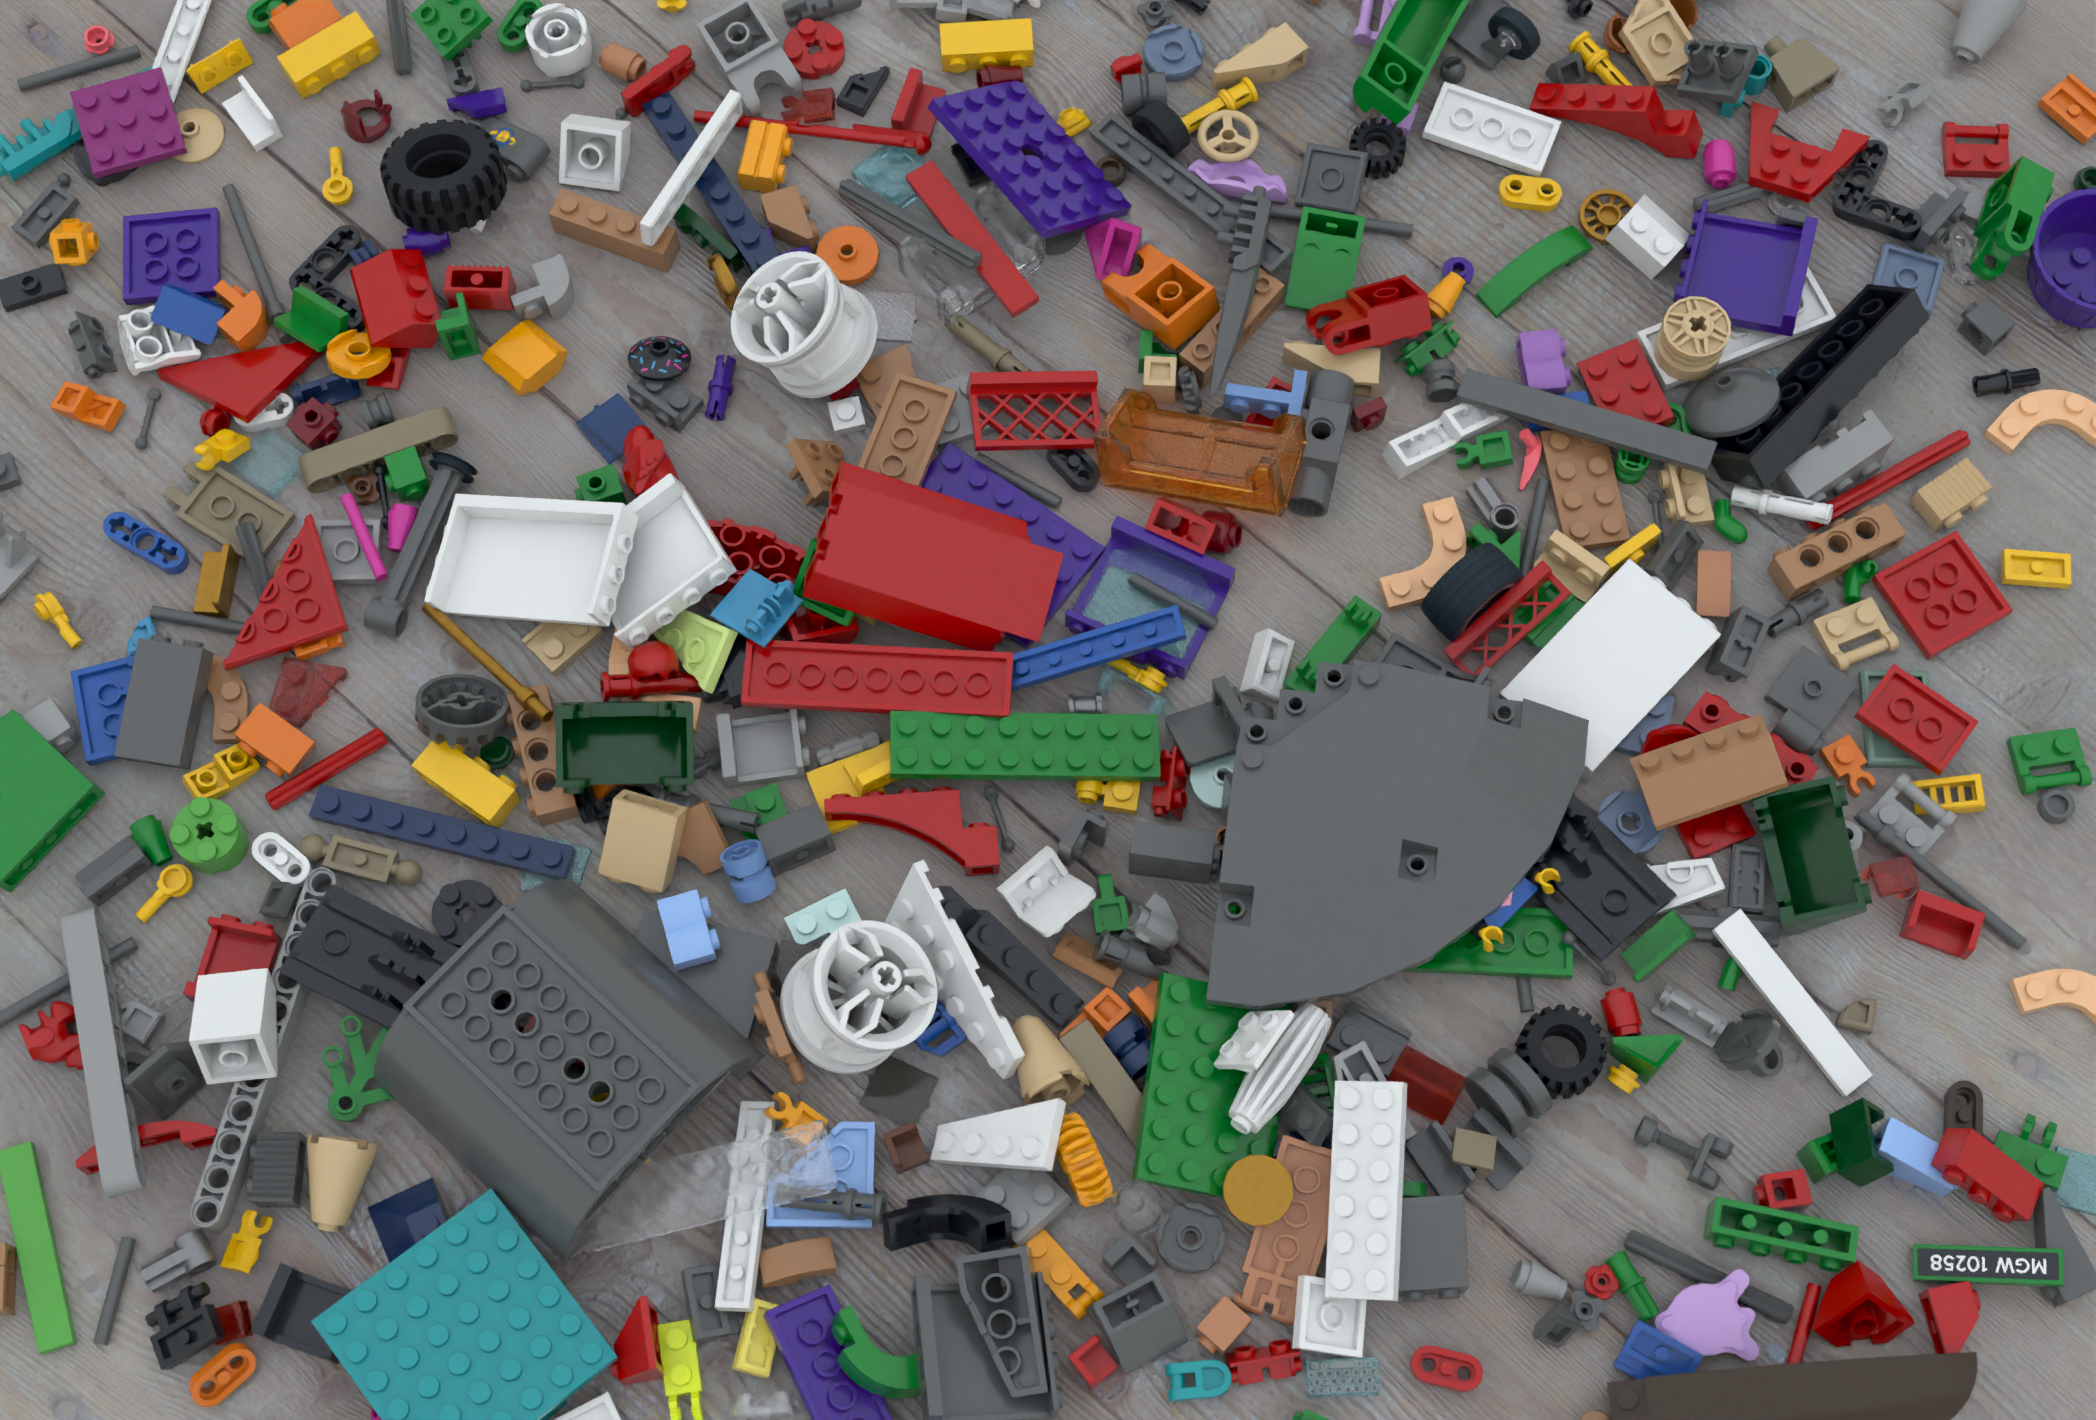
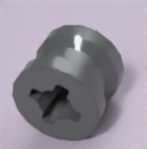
M384 393L378 394L376 399L371 401L366 399L359 401L370 430L378 428L383 423L395 422Z

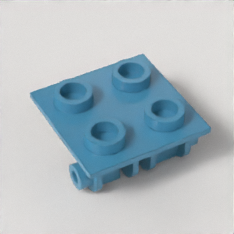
M749 569L711 612L710 616L765 648L804 601L794 595L793 590L795 587L790 581L784 580L775 584Z

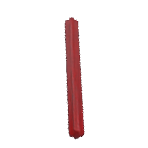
M1957 430L1826 502V504H1833V514L1830 522L1968 447L1971 442L1968 433ZM1805 520L1806 526L1812 530H1818L1825 526V524Z

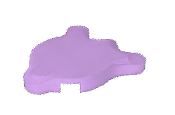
M1742 1269L1732 1270L1723 1280L1717 1283H1697L1686 1286L1680 1290L1668 1307L1655 1317V1327L1658 1330L1700 1352L1703 1356H1713L1729 1352L1737 1354L1745 1360L1752 1361L1759 1354L1758 1345L1749 1335V1329L1755 1319V1312L1750 1307H1740L1737 1303L1738 1298L1749 1285V1276Z

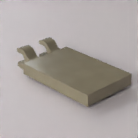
M189 460L182 470L187 473L186 477L198 484V486L190 496H187L172 485L163 494L167 498L166 502L179 509L175 515L180 521L220 546L231 544L237 555L244 561L246 560L236 532L238 524L247 521L253 523L265 559L296 519L293 512L216 464L211 470L206 471L196 467V463Z

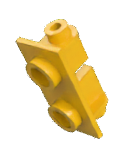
M240 38L234 41L229 40V44L193 65L191 63L190 67L186 69L187 75L194 81L201 94L254 63Z

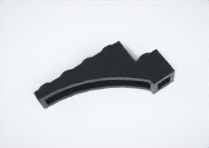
M937 886L944 897L941 901L944 912L948 919H955L974 957L1024 996L1058 1028H1063L1084 1001L988 910L974 909L951 886Z

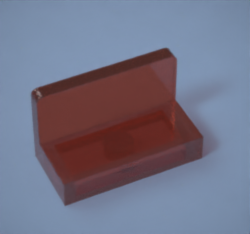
M1406 1045L1397 1059L1387 1082L1407 1083L1406 1106L1433 1121L1437 1120L1442 1125L1464 1087L1463 1081L1465 1077Z

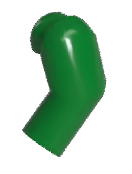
M1727 499L1716 500L1714 502L1715 530L1735 544L1745 542L1748 532L1740 521L1731 516L1730 501Z
M1867 559L1858 562L1844 573L1843 592L1845 603L1854 604L1860 601V587L1872 580L1874 575L1878 573V566L1875 561Z
M1732 957L1726 961L1717 986L1734 992L1742 969Z

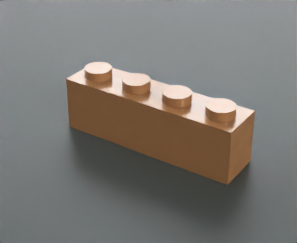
M563 188L560 190L549 212L555 233L666 273L669 272L681 248L675 228L667 226L656 243L651 247L642 243L640 222L643 217Z

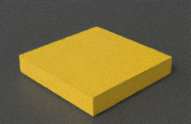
M866 751L806 772L813 795L831 835L862 824L858 823V821L850 820L826 821L824 799H831V796L835 794H849L851 797H860L843 764L845 761ZM881 788V789L876 790V791H882V792L885 793L884 788Z

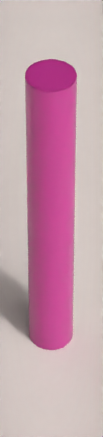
M352 493L342 495L340 500L375 579L382 581L388 577V573Z

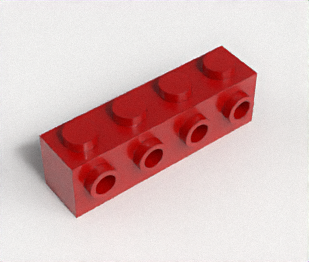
M1706 691L1685 718L1682 725L1694 729L1698 734H1702L1741 721L1750 716L1739 714L1729 707L1728 702L1718 695H1711ZM1770 733L1788 786L1811 781L1819 767L1814 765L1813 760L1809 756L1801 752H1795L1786 746L1781 737Z

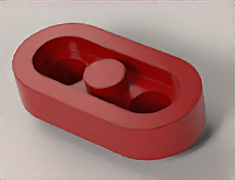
M1426 1345L1420 1347L1415 1351L1410 1360L1411 1372L1418 1381L1458 1392L1474 1390L1480 1384L1483 1377L1482 1366L1475 1357L1436 1346ZM1425 1359L1431 1360L1434 1364V1370L1431 1372L1425 1371L1421 1365L1422 1361ZM1459 1368L1468 1370L1470 1375L1468 1380L1463 1381L1458 1378L1457 1370Z

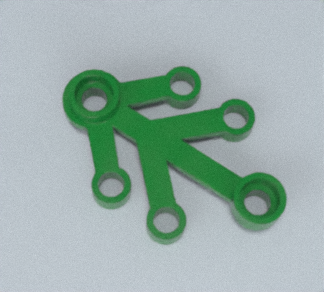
M354 1015L344 1017L340 1023L341 1032L347 1037L356 1070L349 1085L341 1065L344 1059L342 1049L332 1045L325 1048L322 1053L323 1062L329 1068L335 1090L329 1097L328 1109L336 1120L342 1122L356 1119L361 1114L363 1106L388 1099L397 1101L383 1087L362 1092L367 1081L374 1078L377 1054L390 1029L383 1026L366 1055L360 1035L361 1021ZM353 1020L358 1024V1028L354 1032H347L344 1029L345 1023ZM333 1050L340 1054L339 1060L335 1063H331L326 1059L327 1053ZM347 1097L352 1100L353 1105L350 1109L343 1110L339 1107V1101L342 1098Z

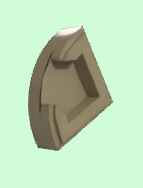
M1864 998L1850 1004L1839 1015L1835 1027L1870 1035L1873 1031L1877 999Z

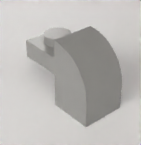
M562 254L532 264L539 286L510 296L519 321L537 318L546 311H550L554 321L563 316L571 307L574 300V287Z

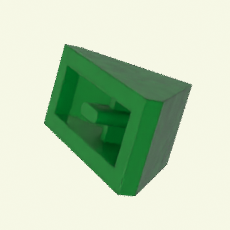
M1832 1133L1808 1142L1796 1153L1814 1185L1838 1172Z

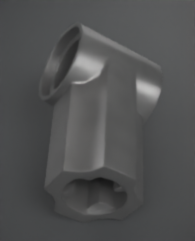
M1482 477L1474 481L1466 489V495L1488 528L1497 535L1499 542L1504 543L1517 532L1520 521L1519 510L1507 502L1491 477ZM1497 521H1507L1510 525L1503 526L1500 525Z
M203 1229L193 1230L180 1236L174 1241L173 1247L139 1264L141 1275L152 1292L156 1293L187 1275L196 1276L206 1272L217 1264L218 1261Z

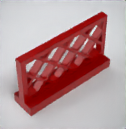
M1097 370L970 372L966 394L967 400L970 403L975 451L1102 449L1104 443L1096 388L1098 384ZM1044 398H1053L1061 406L1051 414L1039 403ZM1075 398H1089L1090 408L1083 413L1072 405L1071 402ZM989 399L997 407L988 415L978 407L977 400ZM1012 399H1022L1029 407L1020 415L1008 403ZM1065 409L1078 418L1070 428L1057 418ZM1001 410L1015 420L1007 429L994 420ZM1033 410L1047 419L1039 428L1025 419ZM1052 423L1064 435L1060 439H1050L1043 431ZM1084 423L1093 430L1094 438L1083 439L1074 431ZM1021 424L1032 433V436L1028 440H1019L1011 432ZM989 425L1001 435L996 440L982 441L981 431Z

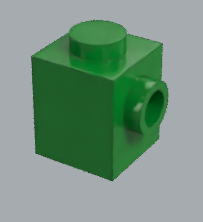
M412 446L384 456L390 473L384 475L391 494L397 492L402 503L422 499L427 494L431 485L416 447Z
M613 464L576 476L580 487L574 490L577 500L615 502L628 505Z

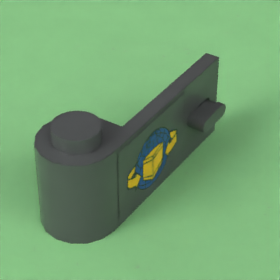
M492 116L480 119L472 117L467 121V124L471 122L483 128L496 140L502 162L506 166L505 171L514 180H529L551 152L546 142L536 134Z

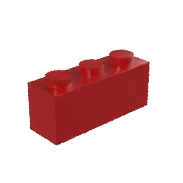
M1946 1128L1931 1163V1166L1943 1174L1942 1177L1945 1181L1962 1188L1967 1192V1197L1970 1200L1984 1205L1992 1211L1991 1215L1994 1218L2005 1223L2029 1221L2044 1185L2039 1179L1972 1128Z

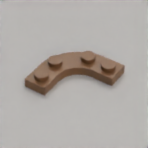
M214 653L206 689L212 695L214 703L212 740L215 744H236L239 741L234 734L251 713L250 695L245 682L236 669L226 671L222 665L225 659Z

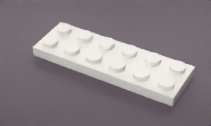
M1809 267L1806 273L1793 336L1731 326L1730 338L1715 370L1824 328L1836 317ZM1659 323L1637 332L1635 338H1637L1663 390H1667L1687 381H1680L1668 376L1656 362L1654 342L1662 324Z
M1335 1081L1325 1297L1398 1301L1407 1083Z

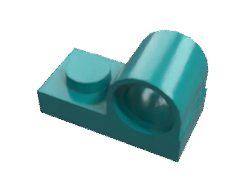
M1758 54L1737 104L1722 102L1718 115L1731 118L1734 107L1741 108L1745 94L1754 96L1764 90L1772 71V64L1766 56Z

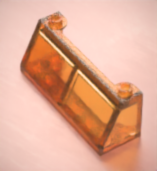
M1124 388L1094 434L1093 441L1103 485L1106 487L1282 517L1289 502L1307 443L1304 419L1300 415L1279 414L1274 420V427L1157 409L1156 402L1149 393Z

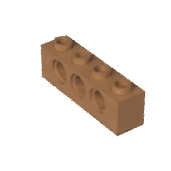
M1261 267L1248 316L1234 355L1283 301L1285 285ZM1222 308L1179 354L1178 372L1180 367L1188 365L1189 371L1194 370L1198 387L1202 390L1211 381Z
M1886 502L1876 507H1873L1872 504L1860 509L1855 514V517L1847 521L1845 518H1841L1832 523L1827 528V531L1821 534L1813 532L1804 537L1799 545L1793 548L1785 546L1772 555L1773 560L1767 571L1787 602L1843 575L1858 562L1867 559L1873 560L1899 546L1907 533ZM1856 532L1864 533L1868 539L1859 537ZM1829 546L1837 547L1841 553L1833 552ZM1801 559L1808 560L1812 563L1813 567L1804 565Z
M546 684L532 687V689L539 695V700L553 712V717L548 722H543L531 710H525L515 701V695L512 693L507 694L509 702L507 722L509 727L515 726L517 736L511 738L516 756L522 755L524 766L519 768L523 786L530 787L532 796L526 798L531 817L537 816L542 827L580 816V808L577 805L575 794L563 793V787L556 788V785L550 791H541L544 783L548 781L556 782L555 708ZM533 721L541 722L537 729L532 731L526 730L529 723ZM538 752H548L545 759L541 761L533 760Z

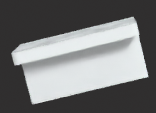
M241 75L237 80L243 91L229 98L222 105L255 151L258 152L283 137L273 115L243 75Z

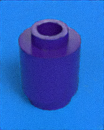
M413 227L407 228V235L402 236L405 249L421 250L423 257L443 253L445 248L451 247L448 231H444L443 234H433L431 231L423 233L415 230Z

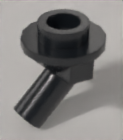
M1566 0L1569 4L1567 13L1574 20L1585 17L1593 7L1592 0Z

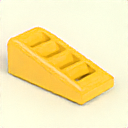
M1981 773L1911 781L1921 791L1922 789H1929L1930 798L1937 804L1936 789L1943 788L1945 803L1938 805L1947 812L1949 810L1953 813L1985 811ZM1964 787H1971L1972 800L1966 801ZM1950 788H1957L1959 802H1952ZM1914 802L1915 815H1929Z

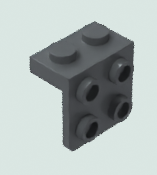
M1224 675L1212 679V701L1168 715L1165 718V725L1186 764L1189 767H1197L1236 754L1242 716L1252 717V714L1249 710L1244 711L1237 688L1235 686L1231 687Z

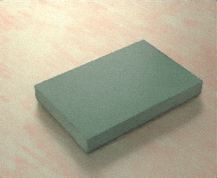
M1861 670L1859 672L1861 706L1888 670ZM1906 671L1929 687L1928 671ZM1862 723L1864 754L1868 761L1865 765L1866 768L1928 769Z

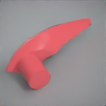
M1528 428L1523 429L1519 433V438L1526 445V455L1522 466L1519 491H1523L1535 473L1542 454L1540 438L1538 435L1534 436Z

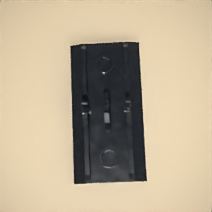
M1574 794L1550 849L1534 865L1542 870L1546 868L1557 870L1561 882L1556 880L1546 882L1553 886L1555 891L1553 894H1546L1539 883L1535 885L1538 890L1533 895L1570 932L1574 933L1575 937L1600 962L1604 961L1623 941L1654 914L1677 897V894Z
M332 884L290 951L279 973L390 1029L404 1009L403 1005L460 948ZM501 994L496 998L494 1002L495 1009L498 1008L505 994Z

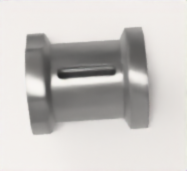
M1096 692L1094 696L1080 697L1068 694L1069 713L1103 714L1101 692Z

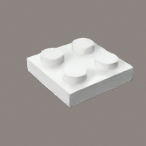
M1308 1275L1298 1276L1292 1348L1344 1357L1362 1358L1367 1300L1325 1297V1278Z

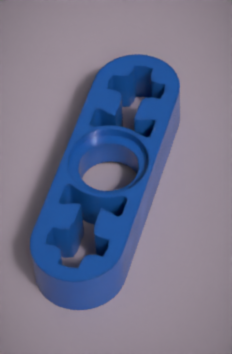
M125 512L111 513L104 520L103 530L108 538L137 557L171 575L179 574L187 568L189 556L182 545ZM116 525H125L132 534L129 537L121 530L115 531L114 527ZM143 537H154V544L151 548L147 550L138 549V543ZM162 549L171 556L177 555L179 557L176 562L173 560L168 562L165 556L161 554Z

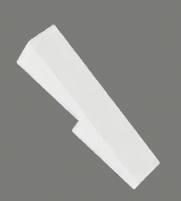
M1461 403L1443 411L1439 419L1389 441L1382 453V457L1400 480L1453 450L1456 443L1469 441L1509 418V416Z

